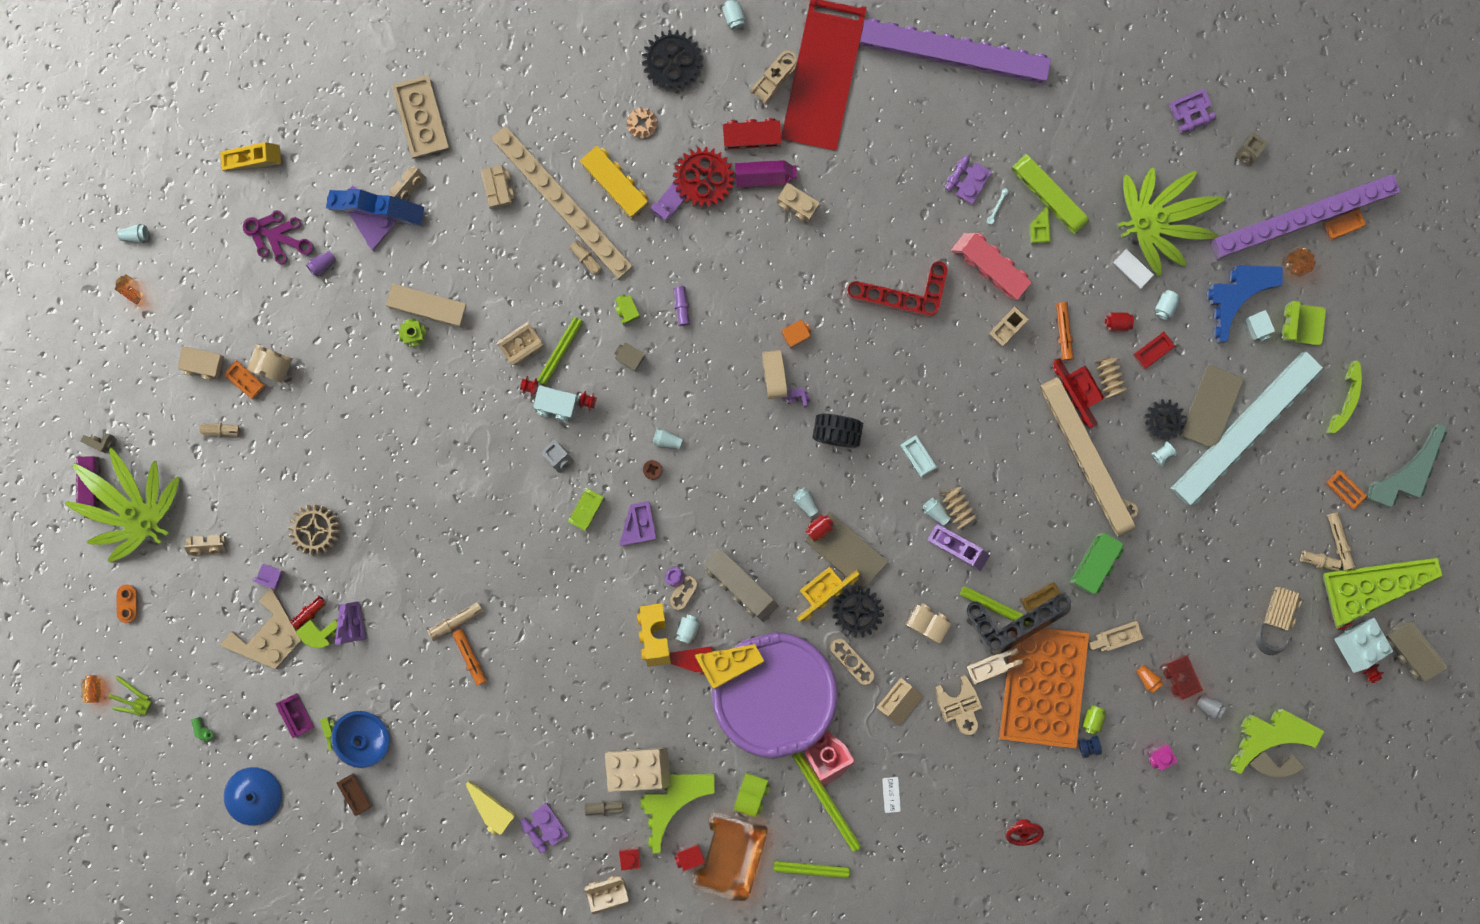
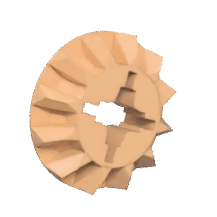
M639 108L633 110L627 118V128L637 138H647L656 130L657 119L655 114L649 109ZM637 117L641 118L642 120L647 119V121L645 122L647 129H645V127L641 125L639 127L637 126V124L639 123Z

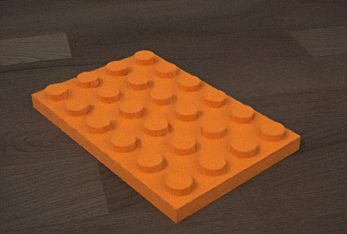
M1043 628L1009 649L1010 651L1017 648L1019 653L1008 657L1007 664L1022 659L1023 664L1006 672L999 739L1067 748L1077 747L1089 633ZM1011 631L1010 638L1016 637L1018 633Z

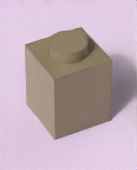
M626 342L624 345L620 344L614 353L617 355L615 359L634 372H636L645 358L644 353Z

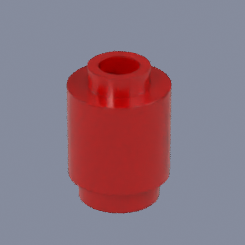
M1109 312L1108 316H1105L1104 324L1105 327H1108L1109 331L1132 330L1134 316L1128 312Z
M821 514L808 525L805 531L814 542L820 541L833 530L832 525L834 523L828 515L824 517Z

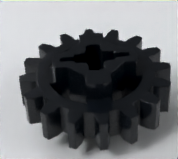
M1161 399L1159 404L1155 401L1152 403L1154 408H1147L1150 413L1144 414V417L1148 418L1144 425H1149L1146 431L1153 432L1151 437L1158 435V440L1160 441L1163 437H1165L1166 441H1169L1170 435L1176 438V432H1183L1180 427L1186 426V423L1182 422L1186 415H1181L1184 409H1177L1178 403L1171 405L1170 399L1166 403ZM1162 407L1168 408L1166 412H1162L1157 409ZM1174 414H1176L1177 422L1174 420ZM1167 416L1168 423L1163 424V419L1161 417ZM1153 418L1156 421V426L1153 424ZM1164 428L1172 430L1168 433L1161 432Z

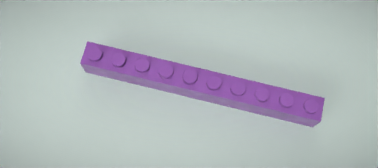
M873 18L864 21L859 45L861 47L1043 85L1047 81L1051 58H1047L1045 54L1037 53L1032 55L1028 54L1026 50L1019 49L1013 51L1007 46H991V43L980 42L979 44L969 38L955 39L950 34L936 35V32L931 30L917 31V28L912 26H906V28L898 27L899 25L896 23L888 22L884 24Z
M1394 174L1215 238L1211 241V245L1218 260L1398 194L1400 189Z

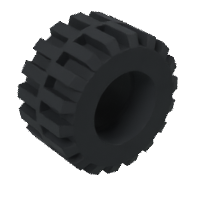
M818 414L816 415L812 438L824 444L856 448L860 446L864 423L858 419L841 415Z

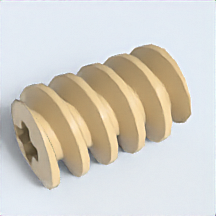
M1109 357L1095 361V363L1101 364L1096 369L1103 371L1099 374V378H1105L1101 382V385L1107 386L1103 389V392L1109 393L1105 399L1121 395L1128 390L1127 387H1121L1126 381L1119 380L1124 375L1121 372H1117L1121 368V365H1115L1119 358Z
M955 487L940 495L946 496L942 501L943 503H949L946 510L953 509L950 517H957L953 523H960L957 530L972 523L977 517L976 514L970 515L973 511V507L967 508L970 501H963L966 494H959L963 489L962 487Z

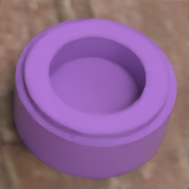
M678 567L670 568L665 575L666 583L672 587L680 586L685 578L683 570Z

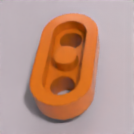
M125 584L118 588L116 594L117 617L123 623H131L138 616V592L134 586ZM126 590L129 592V596L127 598L123 596V593ZM125 610L129 611V615L127 617H125L123 614Z

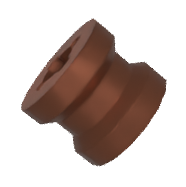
M649 460L643 466V473L648 479L655 480L661 476L662 467L659 462Z

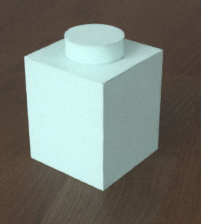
M1266 310L1244 319L1253 340L1259 338L1261 342L1270 338V333L1275 331Z

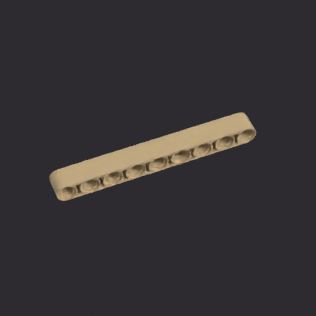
M1056 377L1040 385L1042 394L1117 537H1120L1136 529L1122 498L1061 381Z

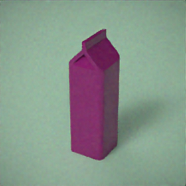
M785 160L735 163L736 187L786 185L787 182L789 183L792 179L797 178L796 165H791Z
M76 457V464L99 476V457ZM76 473V502L99 507V499L87 488Z

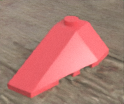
M828 730L818 742L804 751L823 786L841 777L855 763L847 747Z

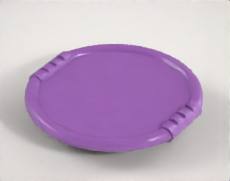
M777 631L743 640L734 648L755 644L764 663L718 688L712 689L713 709L721 729L739 748L759 757L775 759L808 750L826 733L833 721L837 708V683L829 662L814 645L792 634L779 633Z

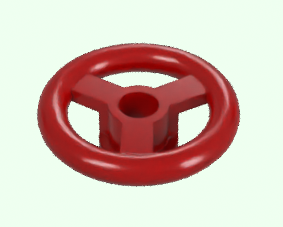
M1027 819L1017 821L1006 832L1007 841L1017 846L1032 845L1040 841L1044 836L1043 828L1036 823H1031ZM1038 833L1034 838L1028 839L1032 834ZM1011 835H1018L1021 840L1014 839Z

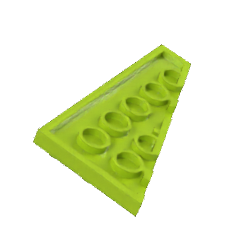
M1438 558L1323 574L1336 629L1442 577Z

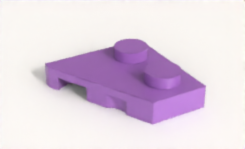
M650 502L630 505L619 542L620 546L655 540L656 534Z
M359 601L341 604L335 645L365 640L366 636Z

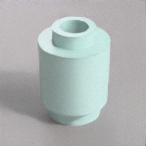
M735 0L725 2L722 10L727 25L731 29L744 26L746 18L740 2Z
M1166 290L1155 308L1157 316L1163 320L1171 319L1180 303V296L1173 291Z
M688 614L686 618L682 617L677 631V640L688 644L695 640L700 623L697 622L698 618Z

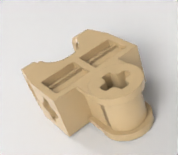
M789 50L782 52L765 71L764 76L750 90V93L759 97L764 105L795 71L797 62L795 53ZM784 61H790L792 63L790 65H787L784 63Z
M965 675L960 677L962 682L961 692L957 697L948 696L943 691L941 685L935 686L938 705L944 721L948 722L954 719L958 730L962 734H974L978 729V722L974 711L982 709V706L968 678ZM975 701L974 703L968 704V705H966V706H962V705H965V704H967V703H970V702ZM958 707V709L946 713L947 711ZM965 720L972 722L970 730L963 728Z

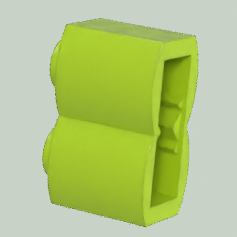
M746 772L733 810L756 817L757 813L761 814L764 805L761 802L763 795L767 796L770 785L767 784L768 779Z

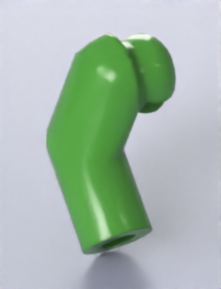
M201 717L191 719L195 737L204 742L211 741L214 733L202 726Z

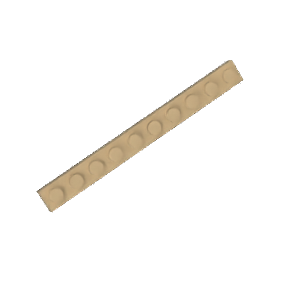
M506 126L491 138L618 280L632 268L627 259Z

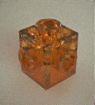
M1303 247L1289 252L1286 259V270L1291 271L1292 274L1297 276H1304L1309 271L1312 272L1316 263L1314 261L1315 255L1310 253L1309 249Z

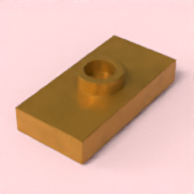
M1052 582L1020 601L1028 613L1061 593L1055 582Z

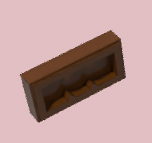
M354 773L336 783L355 817L373 807Z

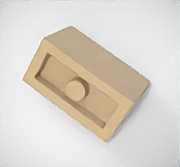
M900 678L876 708L900 726L923 696Z

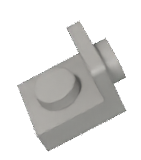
M555 439L540 452L559 473L567 470L574 462Z

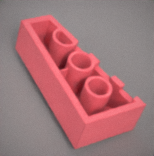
M964 233L950 251L955 255L957 253L963 255L965 263L974 268L978 267L980 275L988 280L992 278L994 286L1009 298L1018 300L1031 284L1028 274L1021 269L1017 270L1014 267L1015 263L1008 257L1004 258L1001 256V251L996 246H990L985 242L987 239L981 233Z

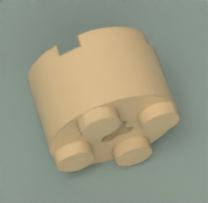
M256 344L247 370L283 383L293 358Z

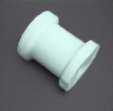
M1165 442L1161 449L1151 454L1155 461L1163 467L1168 459L1177 455V452L1169 442Z

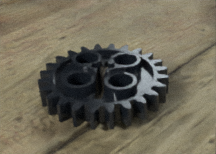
M669 29L668 35L661 31L660 38L654 35L655 42L652 40L648 41L650 47H644V50L648 53L642 54V57L647 60L642 61V65L648 66L643 71L644 73H649L647 76L648 80L654 78L653 85L659 83L660 90L663 86H666L667 92L670 90V87H673L676 92L677 86L684 90V84L690 87V80L697 81L695 74H701V71L697 68L703 67V64L698 61L703 60V56L698 55L702 52L701 48L696 49L698 42L691 43L693 36L686 38V32L680 36L679 30L672 34ZM668 44H674L677 47L674 51L666 49ZM681 48H684V50L680 52L679 55H677L679 50ZM686 55L691 58V61L683 63L681 58ZM676 57V63L672 62L669 65V58L674 59ZM657 58H662L665 62L663 65L657 66L654 61ZM669 65L666 72L662 74L661 71ZM676 70L679 72V75L672 78L669 76V72Z

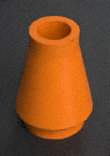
M1143 665L1136 671L1146 690L1152 694L1164 685L1161 681L1162 678L1147 668L1146 665Z

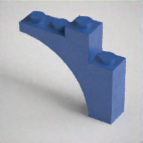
M361 189L329 190L326 209L365 214L407 225H421L425 208L424 206L390 195H376Z
M1237 265L1230 271V282H1233V284H1212L1210 289H1207V300H1210V305H1217V308L1214 309V319H1217V327H1214V338H1217V343L1228 342L1232 320L1240 306L1248 298L1260 291L1282 286L1283 267Z

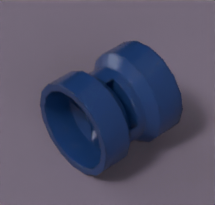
M1093 736L1088 740H1078L1083 759L1093 754L1096 756L1102 755L1098 736Z

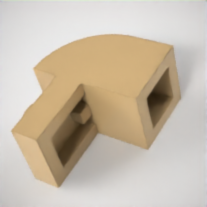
M1014 306L989 334L1004 346L1029 318Z

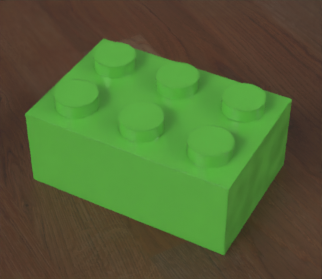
M1104 532L1097 534L1070 584L1089 595H1095L1097 592L1100 593L1105 584L1103 583L1104 578L1110 576L1114 569L1112 564L1116 559L1119 560L1124 552V549H1122L1124 544Z

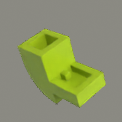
M335 619L323 630L314 620H309L295 633L306 645L312 648L328 647L333 644L328 637L333 638L336 636L338 619Z

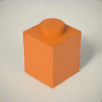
M802 319L781 330L790 349L810 339L809 333L812 332L808 323H803Z

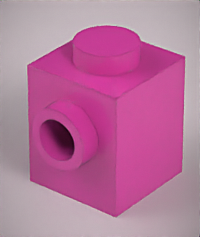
M1164 743L1148 752L1150 756L1148 760L1154 769L1157 768V770L1162 771L1178 762L1168 744Z

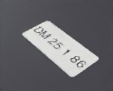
M898 777L883 778L885 813L900 812Z

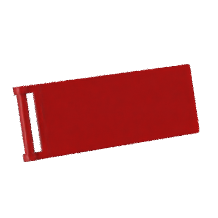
M810 0L782 130V140L833 151L837 150L867 7L861 6L859 8L826 0ZM817 6L859 15V19L854 20L816 12L814 8Z

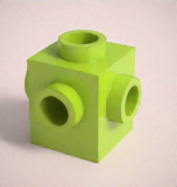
M415 318L404 321V324L400 325L401 330H398L400 341H404L405 345L416 347L420 346L421 342H425L426 328L419 320L415 321ZM414 329L415 332L413 335H409L408 330Z

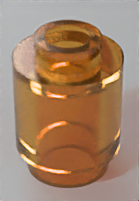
M85 675V679H81V698H83V703L99 702V698H101V679H97V675Z

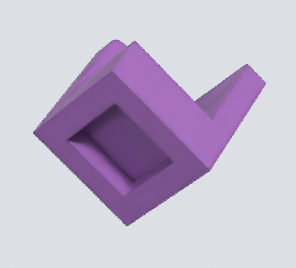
M262 564L257 578L254 577L253 581L272 589H278L285 571Z

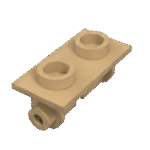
M414 166L409 167L400 177L405 182L402 184L397 181L389 190L390 193L388 195L407 201L426 176Z
M221 534L207 535V542H204V536H190L186 539V545H184L187 554L191 556L227 553L224 546L226 538Z

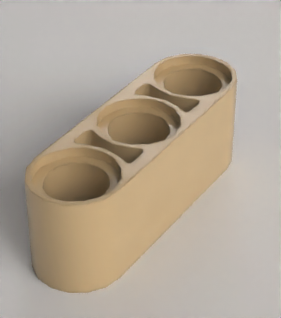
M781 350L762 352L768 399L788 397Z

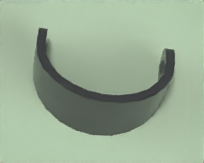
M1264 624L1260 625L1256 634V644L1261 652L1267 655H1277L1290 645L1292 637L1288 638L1283 648L1277 649L1269 646L1262 634Z

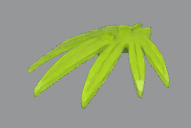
M1153 167L1150 168L1141 186L1139 201L1134 182L1128 174L1124 175V198L1132 220L1118 223L1117 226L1118 228L1133 226V228L1122 233L1121 238L1129 234H1137L1141 250L1148 264L1158 277L1162 275V266L1158 252L1153 244L1173 262L1183 267L1187 265L1180 251L1169 241L1160 237L1159 234L1190 240H1213L1219 237L1217 233L1205 228L1191 225H1169L1168 223L1202 214L1225 200L1224 197H1197L1183 200L1164 208L1162 207L1178 196L1197 175V171L1177 179L1152 204L1148 202L1155 186V169Z
M110 448L109 453L114 471L123 489L132 500L131 502L114 486L92 471L76 463L73 464V468L87 488L105 505L120 514V516L91 505L70 501L65 502L66 506L89 519L125 528L124 530L102 533L87 540L88 544L104 545L128 538L111 553L108 562L116 561L131 553L147 535L152 536L160 544L162 540L158 538L157 533L152 529L158 533L162 532L164 535L169 533L166 529L160 528L157 523L169 509L175 497L180 479L177 476L168 484L158 504H156L159 492V472L157 461H153L146 483L147 502L144 503L128 467L117 452Z

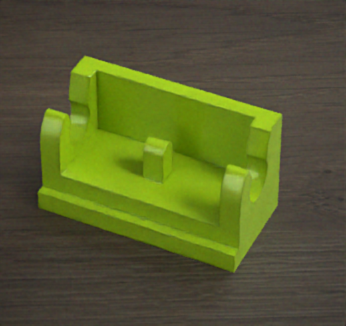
M586 488L568 522L587 532L605 498Z

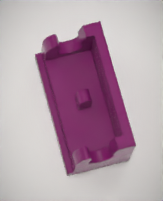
M298 693L275 704L292 738H296L315 728Z

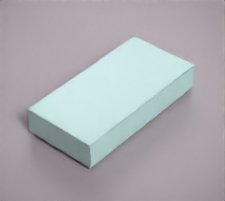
M917 435L900 445L920 477L937 467Z

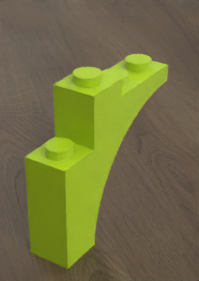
M1278 709V711L1272 714L1270 719L1272 721L1271 725L1253 715H1249V717H1245L1241 724L1243 728L1241 732L1248 736L1242 739L1238 755H1235L1231 760L1230 765L1232 767L1230 770L1242 774L1245 767L1254 757L1276 745L1299 743L1316 748L1324 731L1283 709Z
M670 773L671 786L664 788V790H668V793L644 794V798H641V809H644L645 814H652V817H649V829H652V837H649V848H652V853L661 852V842L665 828L673 815L682 806L695 798L714 794V773Z

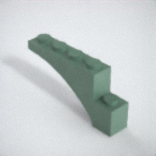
M1442 424L1434 425L1427 441L1417 455L1394 475L1380 482H1372L1365 500L1385 508H1391L1398 501V492L1414 499L1423 496L1427 489L1426 481L1431 477L1434 470L1432 467L1433 462L1438 459L1440 454L1439 446L1446 438L1447 432L1445 430L1447 426Z

